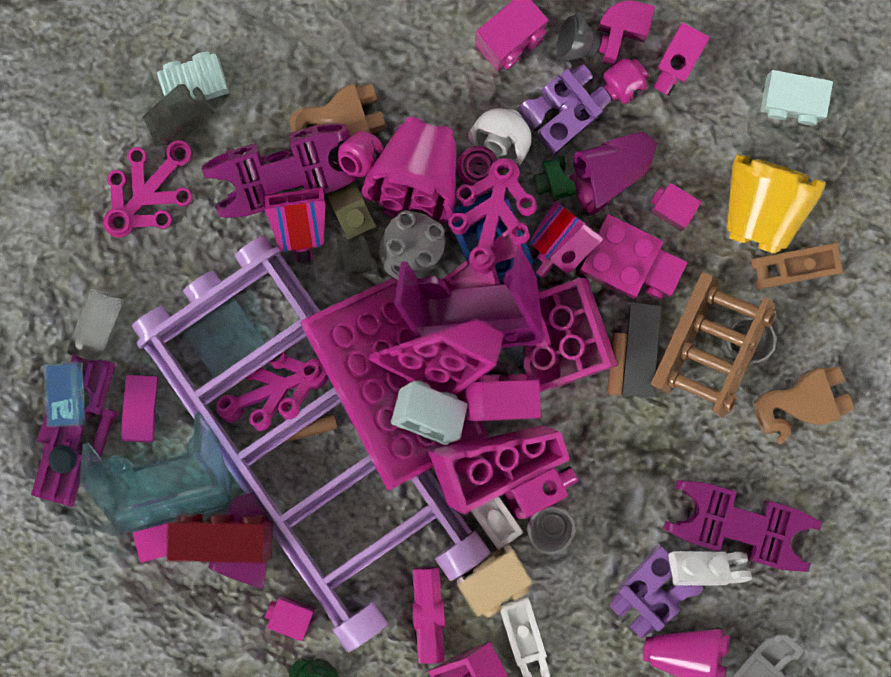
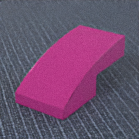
M126 375L122 415V441L153 443L157 417L155 410L159 383L157 376Z

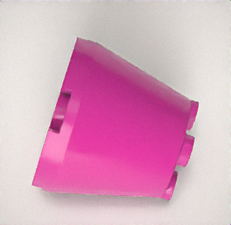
M416 117L406 118L405 123L397 128L367 174L362 188V195L365 200L375 201L383 207L382 213L392 218L397 217L402 211L426 214L442 223L448 222L449 218L453 215L456 203L457 145L453 138V130L442 125L436 127L426 124Z

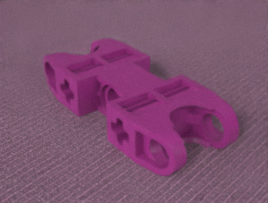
M340 123L322 124L289 133L291 148L260 156L257 144L253 143L226 151L209 160L201 168L204 177L207 179L218 178V180H226L235 186L234 191L227 195L228 198L219 201L215 205L218 216L233 218L265 211V195H272L273 193L303 185L305 190L323 187V192L326 194L336 191L358 179L359 177L344 172L339 162L329 156L330 151L338 146V142L350 136L347 125Z
M676 481L675 488L686 491L685 494L690 496L694 502L695 510L688 520L677 521V524L665 521L664 530L692 544L719 552L724 537L752 545L748 559L753 562L780 570L809 572L811 563L802 561L801 557L793 552L791 540L799 531H809V528L820 530L822 526L821 521L798 509L764 500L761 514L733 507L737 494L736 491L705 482Z

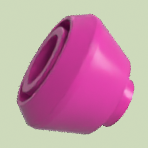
M473 146L466 149L458 159L457 171L459 177L467 185L472 186L489 175L490 166L498 160L493 151L483 146Z

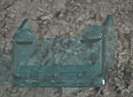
M200 412L194 414V436L188 441V454L136 468L130 460L122 456H112L102 460L89 442L83 443L80 484L114 527L120 531L134 532L177 520V515H183V513L204 514L229 506L232 501L231 486L219 440Z

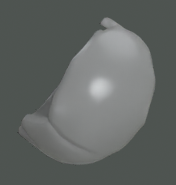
M740 318L734 321L729 328L747 335L754 318ZM772 326L765 328L749 364H756L767 360L775 351L777 338ZM725 341L731 356L736 359L741 346Z
M551 505L532 515L527 527L530 543L537 551L548 555L566 550L576 530L573 517L565 508Z

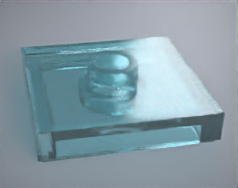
M234 297L182 331L214 378L266 343Z

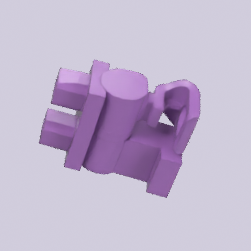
M584 64L573 69L571 72L569 69H566L560 76L543 87L541 90L543 93L542 97L526 100L518 107L517 111L534 132L539 129L545 114L552 108L559 112L556 117L539 129L536 135L553 157L591 123L597 120L602 114V110L611 100V96L602 87L598 88L591 95L583 88L593 78L591 72Z
M659 543L650 551L651 553L616 587L618 593L609 603L610 608L621 618L632 607L640 613L629 626L641 639L654 629L659 632L667 622L679 613L681 608L678 603L691 596H697L703 590L701 585H672L667 591L661 588L672 576L668 557L669 553Z

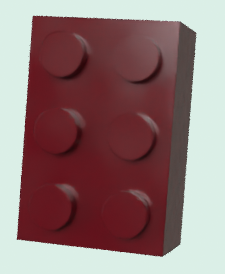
M201 513L177 515V520L168 522L167 561L265 563L272 559L273 521H266L265 515L260 514L241 516V520H233L234 514H215L209 516V519H202Z

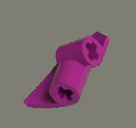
M642 131L605 142L601 146L575 153L573 165L577 175L582 179L590 177L594 209L604 205L649 172L658 143Z
M253 492L233 498L227 514H234L233 520H241V516L248 514L265 515L266 521H270ZM210 562L208 566L209 569L260 589L265 587L267 562Z

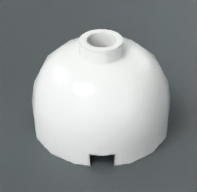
M496 108L484 112L468 132V139L472 147H486L494 152L498 160L507 158L521 165L531 147V131L522 115L512 109Z

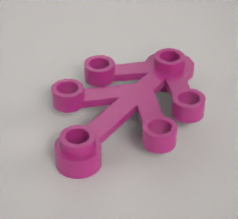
M176 140L169 144L167 148L168 158L146 183L144 165L148 160L147 153L140 147H134L128 152V160L131 163L133 197L126 205H124L123 188L127 184V176L120 170H113L108 174L107 182L111 186L112 209L105 214L103 220L104 228L108 234L116 238H122L129 235L133 228L156 226L159 229L166 230L173 223V218L168 212L160 210L154 215L135 214L145 205L178 204L181 207H187L192 203L193 195L187 188L181 187L176 191L155 192L178 166H185L192 160L193 151L186 142ZM179 149L186 151L184 159L179 160L176 158V152ZM141 152L143 154L140 162L133 161L134 153ZM120 174L122 182L119 185H114L112 182L113 177ZM181 192L188 193V200L181 203L178 201V195ZM160 215L168 217V222L165 225L158 224V217ZM123 217L125 220L124 226L116 228L115 220Z
M503 158L495 161L490 166L487 177L472 186L462 185L456 191L459 203L463 206H470L474 204L476 197L493 188L491 198L465 214H453L448 221L451 231L460 235L464 234L469 226L486 216L479 245L469 255L471 267L478 274H487L496 265V259L491 248L499 218L508 228L511 240L515 244L526 243L530 236L527 226L519 223L504 201L508 189L517 201V208L522 215L530 216L537 209L534 197L526 194L518 183L520 170L516 162L511 159ZM509 170L506 175H499L500 171ZM466 192H470V193H471V196H470L469 198H467V199L461 198V196H462L464 193H466ZM524 202L532 203L529 208L521 207ZM456 221H464L462 226L454 227ZM518 230L525 231L524 235L521 237L514 236L515 232ZM481 254L487 255L483 261L476 260L477 256Z
M285 352L281 353L269 361V363L275 369L285 368L295 373L294 375L284 378L259 368L246 377V379L257 380L266 384V386L238 397L233 395L220 397L216 404L217 414L225 422L233 423L241 418L245 407L268 399L262 409L255 410L250 415V423L256 430L263 431L270 426L271 418L277 408L285 419H294L299 414V407L309 391L323 387L328 380V375L320 360L311 359L303 363L288 357ZM281 356L278 361H275L277 357ZM296 388L291 398L284 399L289 390ZM292 406L290 411L285 412L288 407ZM261 417H264L260 423H257Z

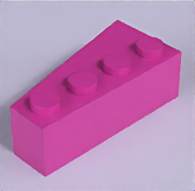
M544 425L428 450L448 506L462 514L570 460L561 432Z

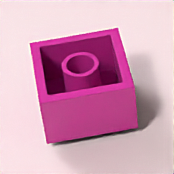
M513 0L476 31L475 46L497 72L504 67L506 70H509L521 60L520 55L525 49L529 48L532 51L544 41L543 36L546 34L545 30L548 19L532 0Z
M608 214L597 232L603 240L584 258L578 273L630 299H634L637 297L664 241Z
M527 374L481 376L456 395L458 400L468 403L464 421L541 418L539 380H527Z

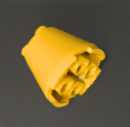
M736 153L732 164L727 230L730 231L729 238L741 243L751 242V240L759 242V249L776 254L781 249L788 247L823 194L826 182L820 179H813L811 183L808 182L810 176L759 159H752L751 163H749L750 156Z

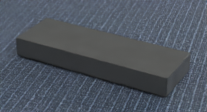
M630 303L622 395L650 398L654 396V387L650 384L656 373L662 306Z

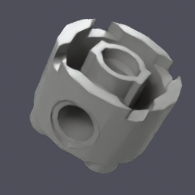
M410 211L400 212L397 217L391 220L380 241L378 254L384 264L383 268L389 275L398 280L401 262L407 261L418 279L428 277L444 253V228L426 214Z

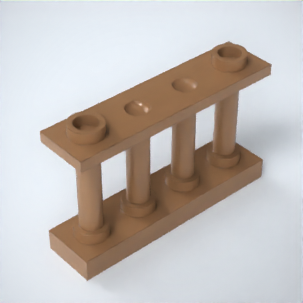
M702 272L650 385L666 394H669L672 388L678 387L715 403L712 412L724 418L726 413H730L736 404L737 396L735 393L765 328H769L775 319L776 310H774V303L766 297L763 298L760 307L720 292L718 287L720 283L713 276ZM717 303L754 318L747 335L708 320L706 312L710 304ZM704 331L741 346L734 364L695 348L693 341L697 332ZM691 359L727 374L728 377L721 392L682 376L680 369L684 360Z

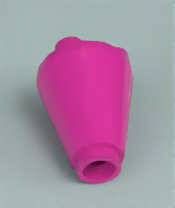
M712 629L654 635V638L646 637L643 661L650 662L651 666L675 677H726L727 667L721 666L722 657L725 658L726 654L729 653L731 636L724 635V630Z

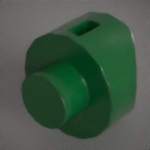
M565 155L542 162L543 173L533 175L538 195L549 192L552 201L576 195L575 182L564 174L566 169Z

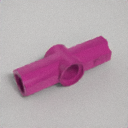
M439 567L413 568L415 602H413L414 630H417L418 662L426 664L444 662L443 628H445L444 600H441Z

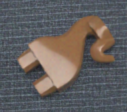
M353 83L345 86L326 105L298 109L288 119L292 132L308 128V126L333 123L345 124L350 133L348 138L358 131H366L374 135L386 129L381 111L365 116L362 106L377 102L372 84L355 87Z
M821 367L803 373L789 389L768 391L760 395L755 400L753 406L762 432L764 434H772L779 431L780 435L777 438L779 445L783 444L790 436L791 426L789 422L783 418H774L773 410L775 408L788 413L802 422L815 425H824L840 420V416L853 410L854 406L849 394L833 397L830 388L844 382L840 367Z

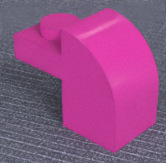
M623 1L613 5L605 12L597 31L609 33V35L603 34L598 51L604 54L602 63L614 65L622 37L645 42L655 6L637 1Z

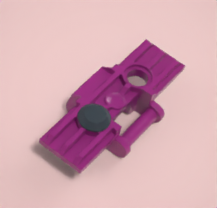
M73 352L69 365L81 364L82 390L86 391L90 396L89 405L83 408L84 423L49 425L48 404L37 442L44 444V452L31 493L32 496L74 507L87 462L103 465L104 459H102L104 447L112 420L117 418L118 414L117 411L104 408L116 364L77 352ZM93 413L101 414L90 455L83 453V443L80 442L87 420L91 419Z

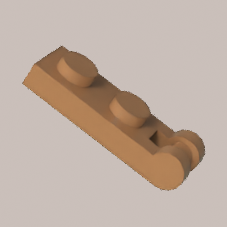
M837 243L751 260L752 268L756 269L758 280L755 281L757 290L843 273ZM776 265L778 276L770 278L768 266Z

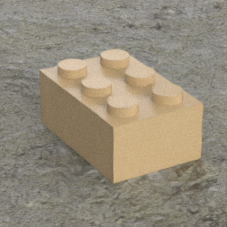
M509 543L500 550L497 549L490 553L476 566L457 577V585L476 616L480 617L484 614L486 618L499 612L503 608L501 603L510 597L515 601L526 595L530 591L528 586L533 584Z

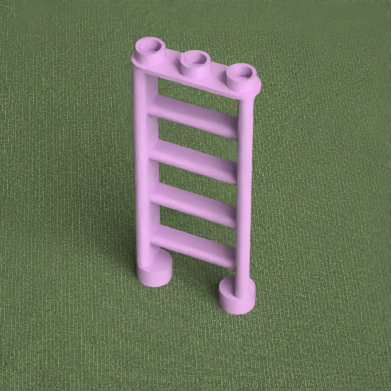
M263 235L248 243L234 255L242 267L222 282L214 270L202 275L183 290L191 302L171 317L163 306H159L139 318L132 325V328L140 338L136 343L139 349L145 348L243 492L245 494L252 492L255 494L270 521H273V536L335 626L332 631L345 650L350 652L375 636L388 623L373 601L350 614L334 590L337 586L436 518L439 519L454 541L453 544L434 558L450 581L476 566L491 552L476 530L471 531L460 513L448 506L440 484L428 469L411 479L428 505L324 576L291 527L374 471L376 467L371 457L368 455L284 514L278 509L250 468V465L340 404L341 400L336 390L332 388L300 410L297 417L284 421L241 452H239L207 405L306 337L307 335L300 322L320 312L282 257L283 251L279 249V246L273 248L266 236ZM269 272L300 317V320L197 390L165 343Z

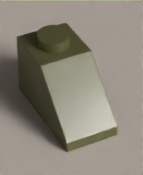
M354 181L336 191L326 193L349 243L377 231L376 225Z

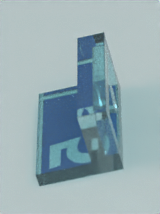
M64 362L63 364L44 365L46 427L85 425L82 363Z

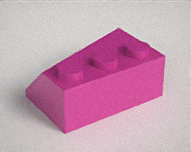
M578 278L539 293L541 317L544 319L551 345L546 347L525 346L524 369H526L527 380H539L540 392H544L618 366L588 279Z
M477 319L370 354L368 360L411 382H424L430 385V389L440 393L448 392L457 395L496 366L504 333L494 329L490 324Z

